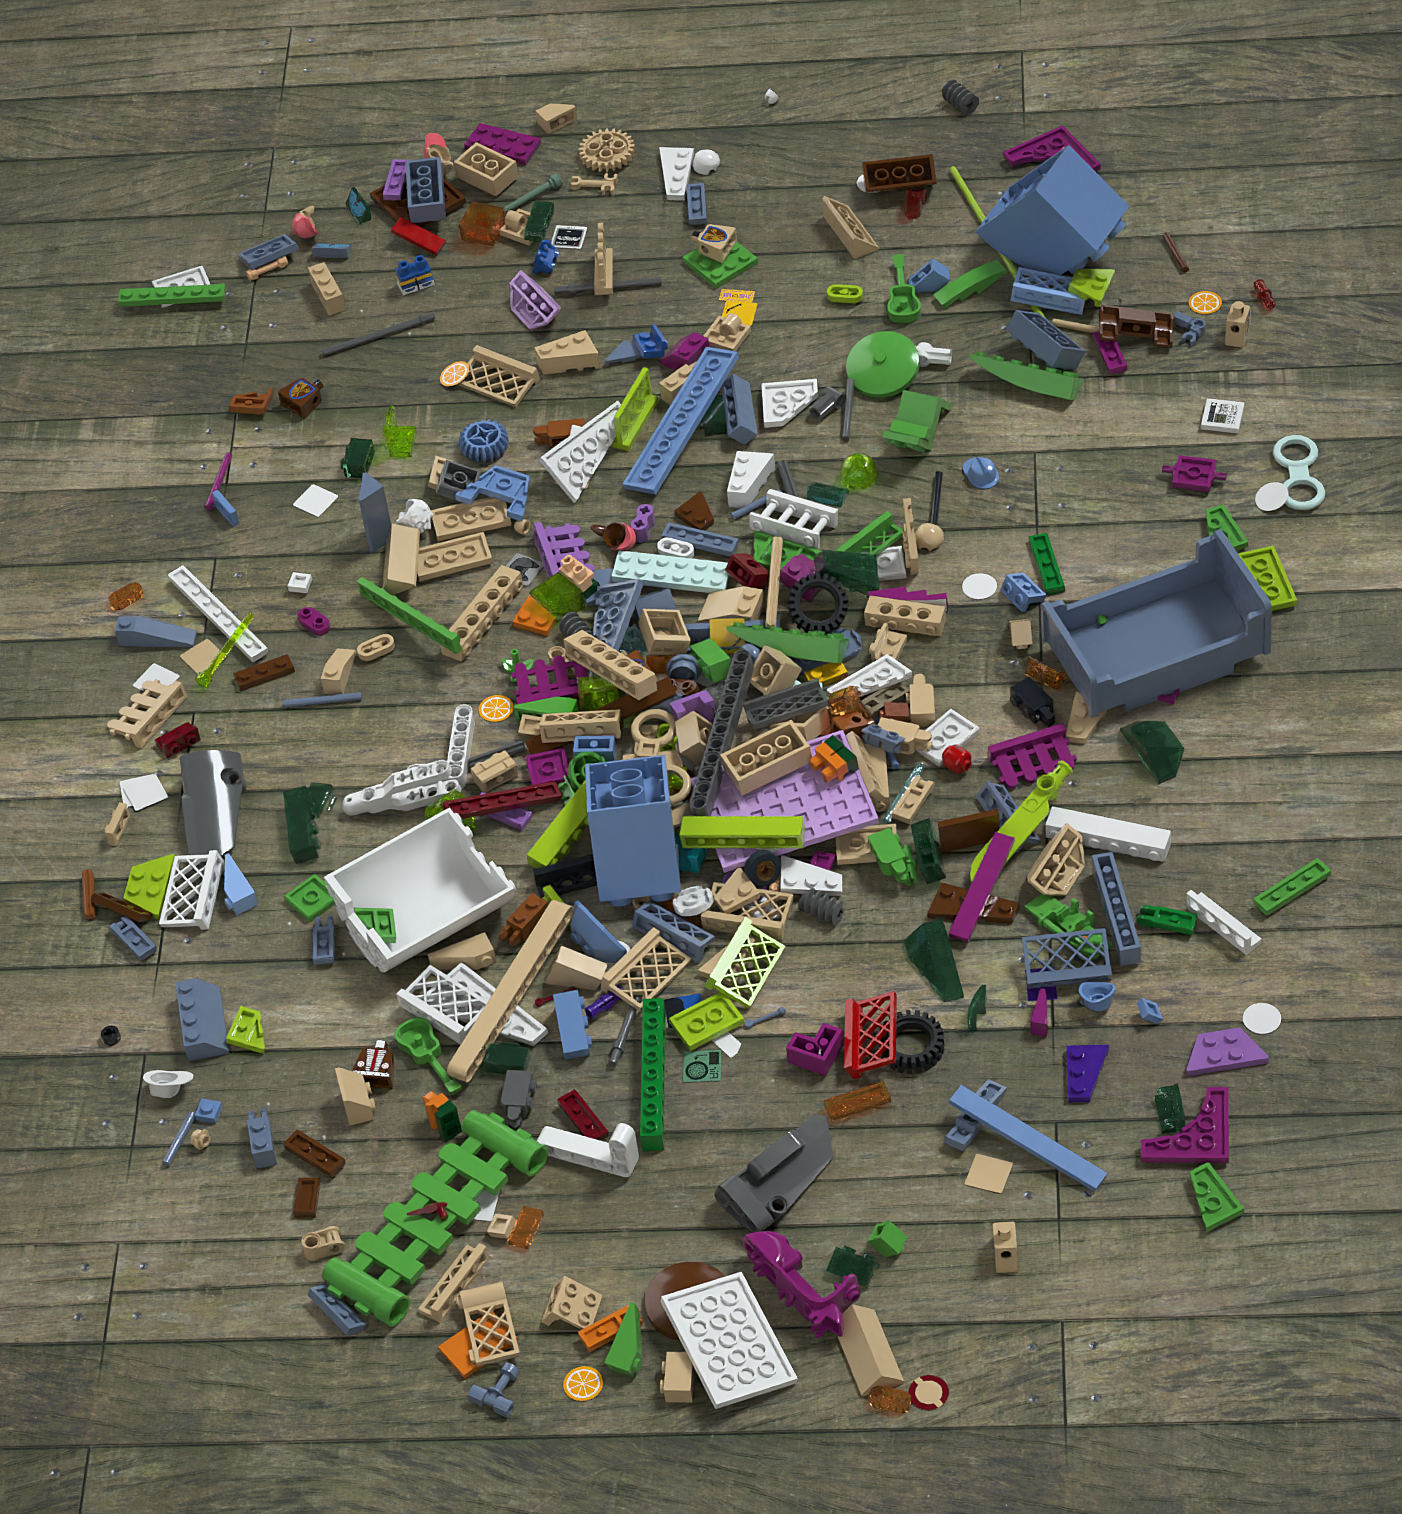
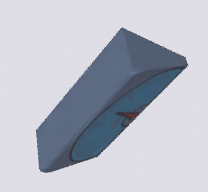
M317 243L312 247L313 256L321 258H348L351 250V244Z

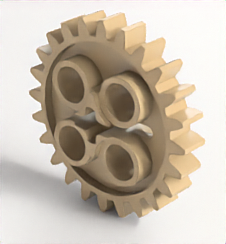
M606 128L605 132H602L601 129H599V133L592 132L593 136L587 135V139H582L583 143L579 144L580 160H582L583 165H587V168L592 167L593 171L599 168V172L603 169L606 172L609 169L615 171V167L621 169L622 164L627 166V161H632L631 157L635 156L634 140H632L631 136H627V132L623 134L621 130L615 132V128L612 131Z

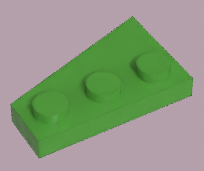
M1223 504L1206 510L1209 536L1213 534V531L1221 529L1236 551L1248 547V540Z
M1209 1162L1190 1171V1179L1206 1233L1244 1214L1243 1206Z

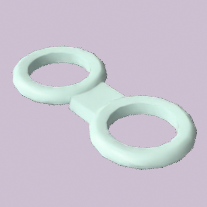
M1290 435L1280 439L1273 447V456L1277 463L1288 468L1289 479L1283 484L1288 490L1295 485L1306 484L1312 486L1317 491L1315 498L1306 502L1293 500L1288 495L1284 504L1289 508L1304 511L1317 507L1325 498V489L1322 483L1309 476L1308 466L1313 464L1318 457L1316 444L1311 439L1302 435ZM1289 444H1301L1309 449L1310 454L1303 460L1292 461L1282 456L1281 450Z

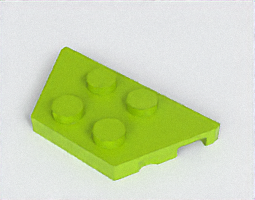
M1076 269L1068 291L1084 300L1090 298L1095 301V306L1100 307L1114 278L1115 270Z
M175 854L132 866L123 897L124 901L150 912L155 919L160 920Z

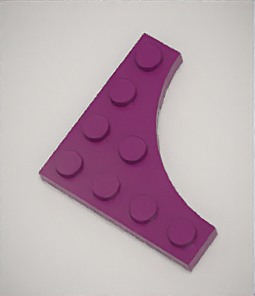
M1063 125L1003 152V158L1014 167L1032 161H1047L1063 148L1070 145L1095 172L1101 169V164Z
M1207 1087L1201 1112L1195 1120L1193 1119L1181 1128V1132L1173 1136L1166 1135L1153 1139H1141V1162L1229 1163L1228 1087Z

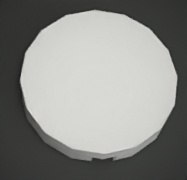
M694 886L682 890L678 893L679 897L673 899V907L677 914L693 916L710 908L714 898L709 888L702 889V886Z

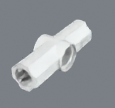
M926 342L915 346L920 358V367H926L929 363L951 364L952 349L933 348Z

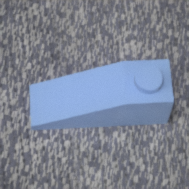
M228 853L225 855L224 890L226 898L224 901L229 910L233 909L237 916L257 906L258 902L254 890Z

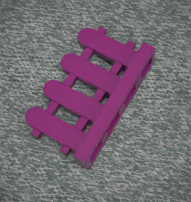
M559 655L554 657L553 665L546 666L544 660L538 659L534 662V669L527 670L525 664L518 663L515 665V672L511 673L512 679H517L519 689L515 691L517 704L558 696L577 699V701L596 697L593 679L588 677L586 668L574 660L565 662L564 658ZM568 668H574L576 679H568ZM555 671L557 683L549 684L547 672ZM536 675L538 686L530 688L528 676Z
M1063 723L988 746L987 753L990 763L994 767L999 768L1002 775L1000 777L1001 784L1005 783L1009 789H1015L1018 786V779L1023 777L1027 783H1034L1037 780V773L1043 772L1044 775H1047L1049 772H1053L1057 767V763L1061 760L1068 763L1072 769H1074V762L1077 761L1076 755L1071 756L1067 747L1069 740L1068 738L1065 739L1066 729ZM1054 749L1059 760L1052 761L1048 751ZM1036 755L1040 765L1033 767L1030 756ZM1017 761L1021 771L1015 773L1011 762Z

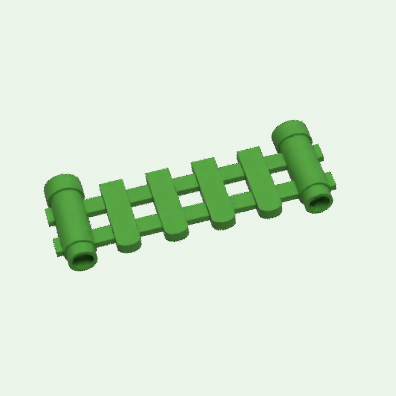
M476 1110L470 1111L464 1118L461 1126L462 1132L468 1135L469 1138L460 1147L454 1143H448L440 1150L439 1158L442 1166L433 1176L422 1172L414 1177L411 1186L415 1195L408 1203L403 1205L396 1201L389 1204L383 1212L387 1225L377 1235L367 1231L357 1238L355 1246L359 1255L351 1263L342 1261L337 1257L328 1261L322 1272V1279L330 1284L327 1288L328 1292L339 1299L343 1296L349 1298L356 1303L354 1305L356 1310L366 1316L373 1313L376 1319L389 1327L398 1325L409 1310L410 1298L394 1287L401 1280L411 1286L426 1271L424 1264L419 1262V1260L429 1250L438 1255L443 1253L454 1241L452 1234L447 1232V1230L457 1220L468 1226L481 1211L480 1204L475 1202V1200L484 1190L495 1196L508 1182L507 1174L502 1171L510 1163L527 1176L532 1177L543 1168L547 1160V1147L532 1139V1135L521 1128L515 1131L504 1125L505 1119L493 1112L487 1115L481 1114ZM483 1147L494 1153L487 1163L475 1156ZM457 1174L469 1180L460 1192L448 1186ZM430 1203H447L445 1210L449 1217L441 1221L439 1215L432 1222L421 1215L407 1216L408 1212L425 1207ZM402 1233L414 1240L404 1252L392 1245ZM374 1263L386 1270L378 1280L366 1273Z

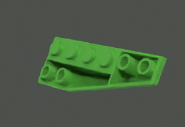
M976 351V354L969 355L970 359L1001 379L1042 394L1075 400L1084 382V378H1079V374L1063 371L1062 374L1060 369L1046 367V370L1040 369L1039 365L1028 363V366L1021 365L1022 361L1011 359V362L1004 361V357L996 355L993 358H989L987 353Z
M733 622V625L726 628L727 631L761 648L766 645L781 651L786 656L799 659L841 663L849 644V638H843L844 634L840 633L827 635L823 631L801 633V630L797 629L782 631L780 627L763 629V625L752 624V627H745V623Z

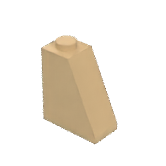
M561 946L548 968L544 983L565 987L574 986L575 988L596 991L602 982V977L606 974L607 964Z

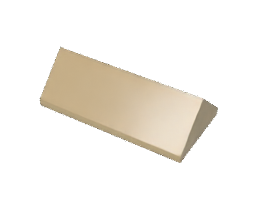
M826 196L822 198L825 220L854 259L879 249L849 206Z
M397 524L391 525L386 540L382 588L392 596L416 587L420 530L417 528Z
M852 1304L842 1313L843 1335L842 1337L837 1335L861 1396H867L904 1384L903 1377L875 1310Z

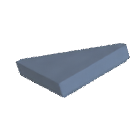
M623 340L605 359V365L609 366L611 363L622 361V363L635 361L636 358H641L642 355L635 344Z

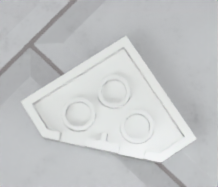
M817 379L762 383L764 427L784 426L818 397Z

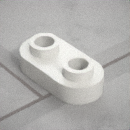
M663 538L657 544L660 555L691 559L694 556L693 545L688 542Z

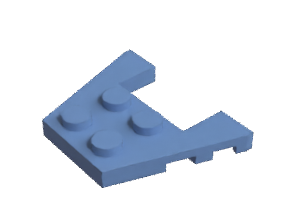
M495 465L482 474L478 481L468 484L464 491L457 492L455 497L457 501L471 505L477 495L482 493L489 497L512 503L507 510V517L523 521L530 476Z

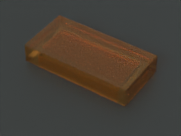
M523 1206L508 1238V1245L529 1250L544 1217V1212Z

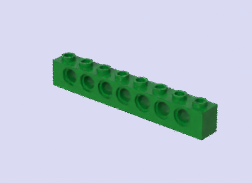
M664 998L643 999L640 1138L643 1151L664 1150L666 1010Z

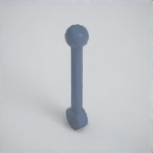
M780 1007L777 1011L753 1021L746 1020L745 1027L751 1029L756 1023L778 1014L784 1015L786 1009Z

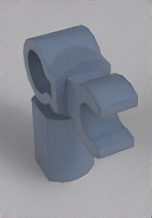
M1178 311L1173 315V324L1189 330V332L1182 335V343L1190 339V346L1193 347L1196 344V338H1199L1206 332L1205 321L1200 318L1194 319Z

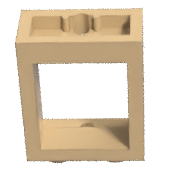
M642 610L638 625L649 654L678 655L687 653L691 640L679 610ZM653 627L671 628L673 635H656Z
M827 707L771 724L770 729L772 730L792 720L806 741L813 740L830 726Z

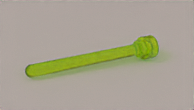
M247 613L208 668L198 673L195 681L205 688L210 685L213 677L212 674L254 618L252 613Z

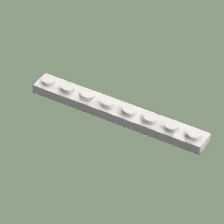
M181 566L168 574L169 580L252 662L269 653L268 648L188 569Z

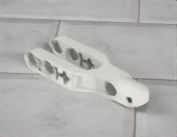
M439 760L393 773L382 784L347 795L343 800L342 806L343 811L350 816L365 812L377 813L388 809L409 811L455 798L460 794L461 786L454 779L442 782V780L447 779L451 775L452 770L447 761ZM446 767L444 772L437 773L440 768ZM427 773L424 778H418L420 774ZM438 782V783H436V784H432V785L423 787L424 785H428V784H431V783ZM456 785L455 789L447 791L448 787ZM431 791H437L435 795L428 796Z

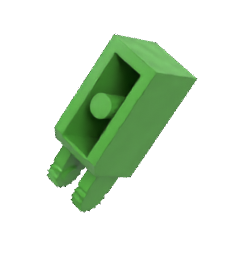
M889 827L869 835V848L883 875H893L897 882L905 883L908 880L906 860H909L906 849L900 847L901 841L898 834H893Z

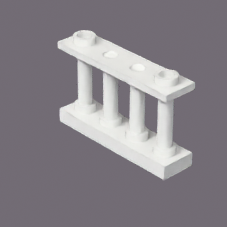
M769 489L766 493L767 508L761 515L753 512L749 514L751 530L782 537L783 539L815 549L820 548L821 530L825 526L835 528L838 525V509ZM774 510L783 513L778 520L769 518ZM790 516L800 518L795 525L786 523ZM807 521L817 523L813 530L803 528Z

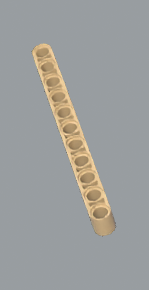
M556 900L550 902L451 1059L447 1068L448 1076L464 1082H469L570 922L574 912L573 906Z

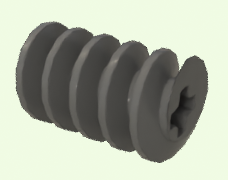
M954 79L949 80L942 89L944 100L948 101V103L965 115L976 110L979 105V98Z
M576 612L567 613L559 622V630L566 638L580 630L593 636V632L590 631Z
M812 887L809 891L802 894L798 902V909L804 910L808 914L811 913L812 916H818L821 920L825 919L826 922L836 926L843 916L844 903L840 900L836 904L835 897H832L829 901L828 894H825L823 897L822 891H818L815 894V888Z

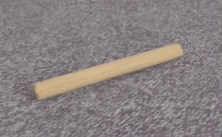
M776 536L772 540L766 629L776 627L783 539Z

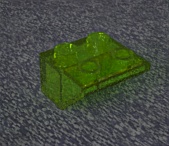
M559 571L529 591V594L553 615L564 616L569 612L577 613L585 607L583 591Z

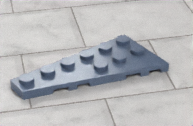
M640 579L597 586L599 598L596 599V605L598 606V611L594 616L593 637L619 651L638 597L641 594L644 583ZM589 670V678L593 679V681L605 680Z

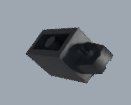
M1030 677L1010 687V702L1014 707H1018L1022 711L1025 718L1030 719L1034 724L1041 721L1048 727L1055 724L1053 699Z

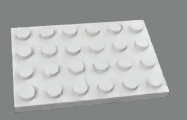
M742 1272L661 1296L660 1302L715 1409L797 1383L798 1378Z

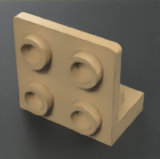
M563 1276L553 1286L541 1322L549 1326L555 1320L561 1319L582 1330L593 1324L602 1295Z

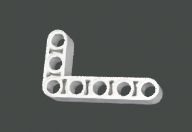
M466 704L458 706L455 710L447 759L452 773L447 779L442 780V782L450 779L457 780L461 789L466 785L469 766L468 759L470 758L475 726L473 710L471 706ZM413 764L409 766L407 769L421 766L424 764ZM446 767L440 768L437 773L444 772ZM427 773L420 774L418 778H424ZM438 782L431 783V784H428V785H424L423 787L429 786V785H432V784H436V783H438ZM456 785L448 787L447 791H452Z
M623 1123L616 1126L609 1143L548 1126L542 1129L537 1139L539 1143L547 1147L548 1156L622 1177L631 1176L639 1159L635 1131L632 1127Z

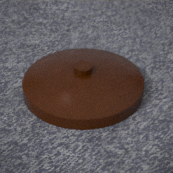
M681 1262L659 1272L650 1282L645 1294V1309L652 1326L664 1336L680 1340L660 1302L661 1296L725 1277L724 1274L715 1267L701 1262Z

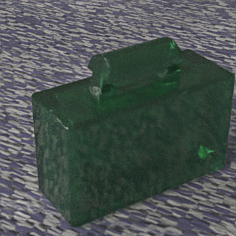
M311 782L297 813L320 818L329 799L331 800L326 811H331L337 800L335 796H331L334 790L332 784Z
M488 1043L483 1060L484 1071L505 1075L507 1070L527 1071L530 1051L527 1047H520L518 1043Z

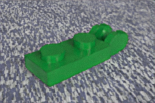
M1144 904L1140 908V913L1143 915L1137 916L1136 919L1138 924L1145 927L1152 926L1192 935L1198 915Z

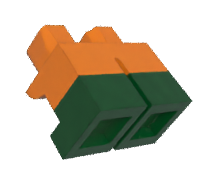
M834 735L815 748L816 755L809 760L810 766L814 771L824 767L820 772L827 783L835 778L840 782L844 774L849 771L854 773L859 769L857 756L846 746L844 747V744Z
M431 1091L423 1096L422 1099L426 1107L430 1126L432 1129L439 1130L440 1138L445 1143L462 1132L457 1107L443 1093L437 1096Z

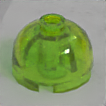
M854 453L843 460L840 467V477L845 487L855 490V487H861V490L871 487L877 480V467L870 456L864 453Z

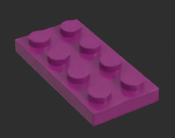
M479 123L465 142L464 148L468 150L477 142L515 160L516 163L527 165L541 145V138Z

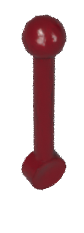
M574 986L569 987V990L560 993L576 990V988ZM553 995L544 999L537 998L535 1000L536 1006L541 1007L545 1002L553 1000Z

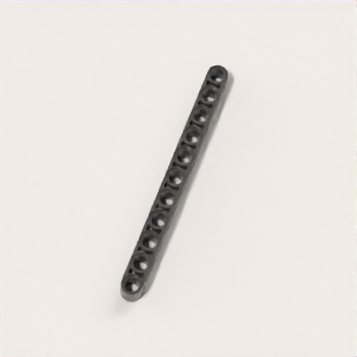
M747 650L735 652L731 661L690 799L693 816H711L724 773L720 755L731 749L754 671L751 654Z

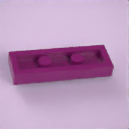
M1094 332L1093 339L1109 375L1127 371V364L1117 341L1106 342L1100 340L1098 332Z

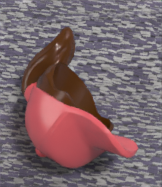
M614 522L607 527L602 525L590 526L595 534L603 537L605 544L612 550L627 551L636 542L634 530L625 523Z

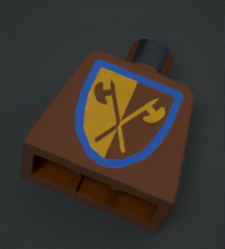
M299 378L278 391L280 404L301 418L306 419L322 401L320 389L324 387L323 383L319 379H315L310 383L304 378Z

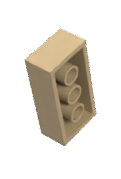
M792 720L720 755L725 772L741 796L808 764L812 758L809 744Z

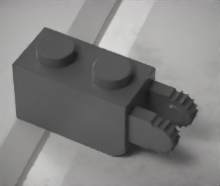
M507 1070L501 1104L503 1106V1113L509 1121L508 1125L513 1130L521 1128L523 1118H528L529 1110L533 1109L532 1094L536 1093L537 1081L533 1079L532 1071Z

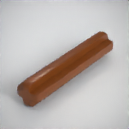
M88 869L82 871L83 910L86 920L95 918V902L91 901V896L94 894V876L92 870Z

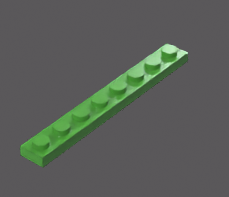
M363 577L356 581L360 594L364 598L453 653L457 654L462 650L460 638L455 632L452 633L444 625H439L431 617H426L419 610H415L408 603L400 601L395 595L392 596L387 593L385 589L379 588L372 581H368Z

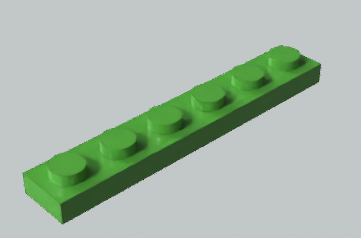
M225 284L120 289L118 304L119 307L220 302L225 301L226 286Z

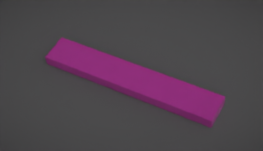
M995 832L949 931V937L969 943L1014 845V837Z

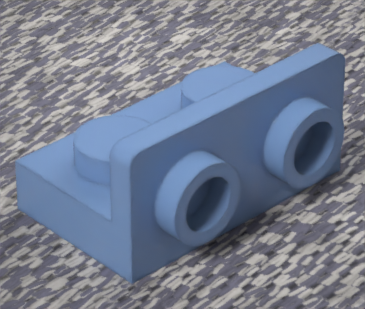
M1024 572L1007 574L1000 589L1021 612H1026L1029 603L1044 601L1046 594Z

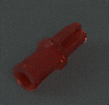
M1258 279L1253 283V287L1258 293V299L1263 302L1268 310H1272L1276 306L1271 296L1272 292L1266 287L1262 279Z

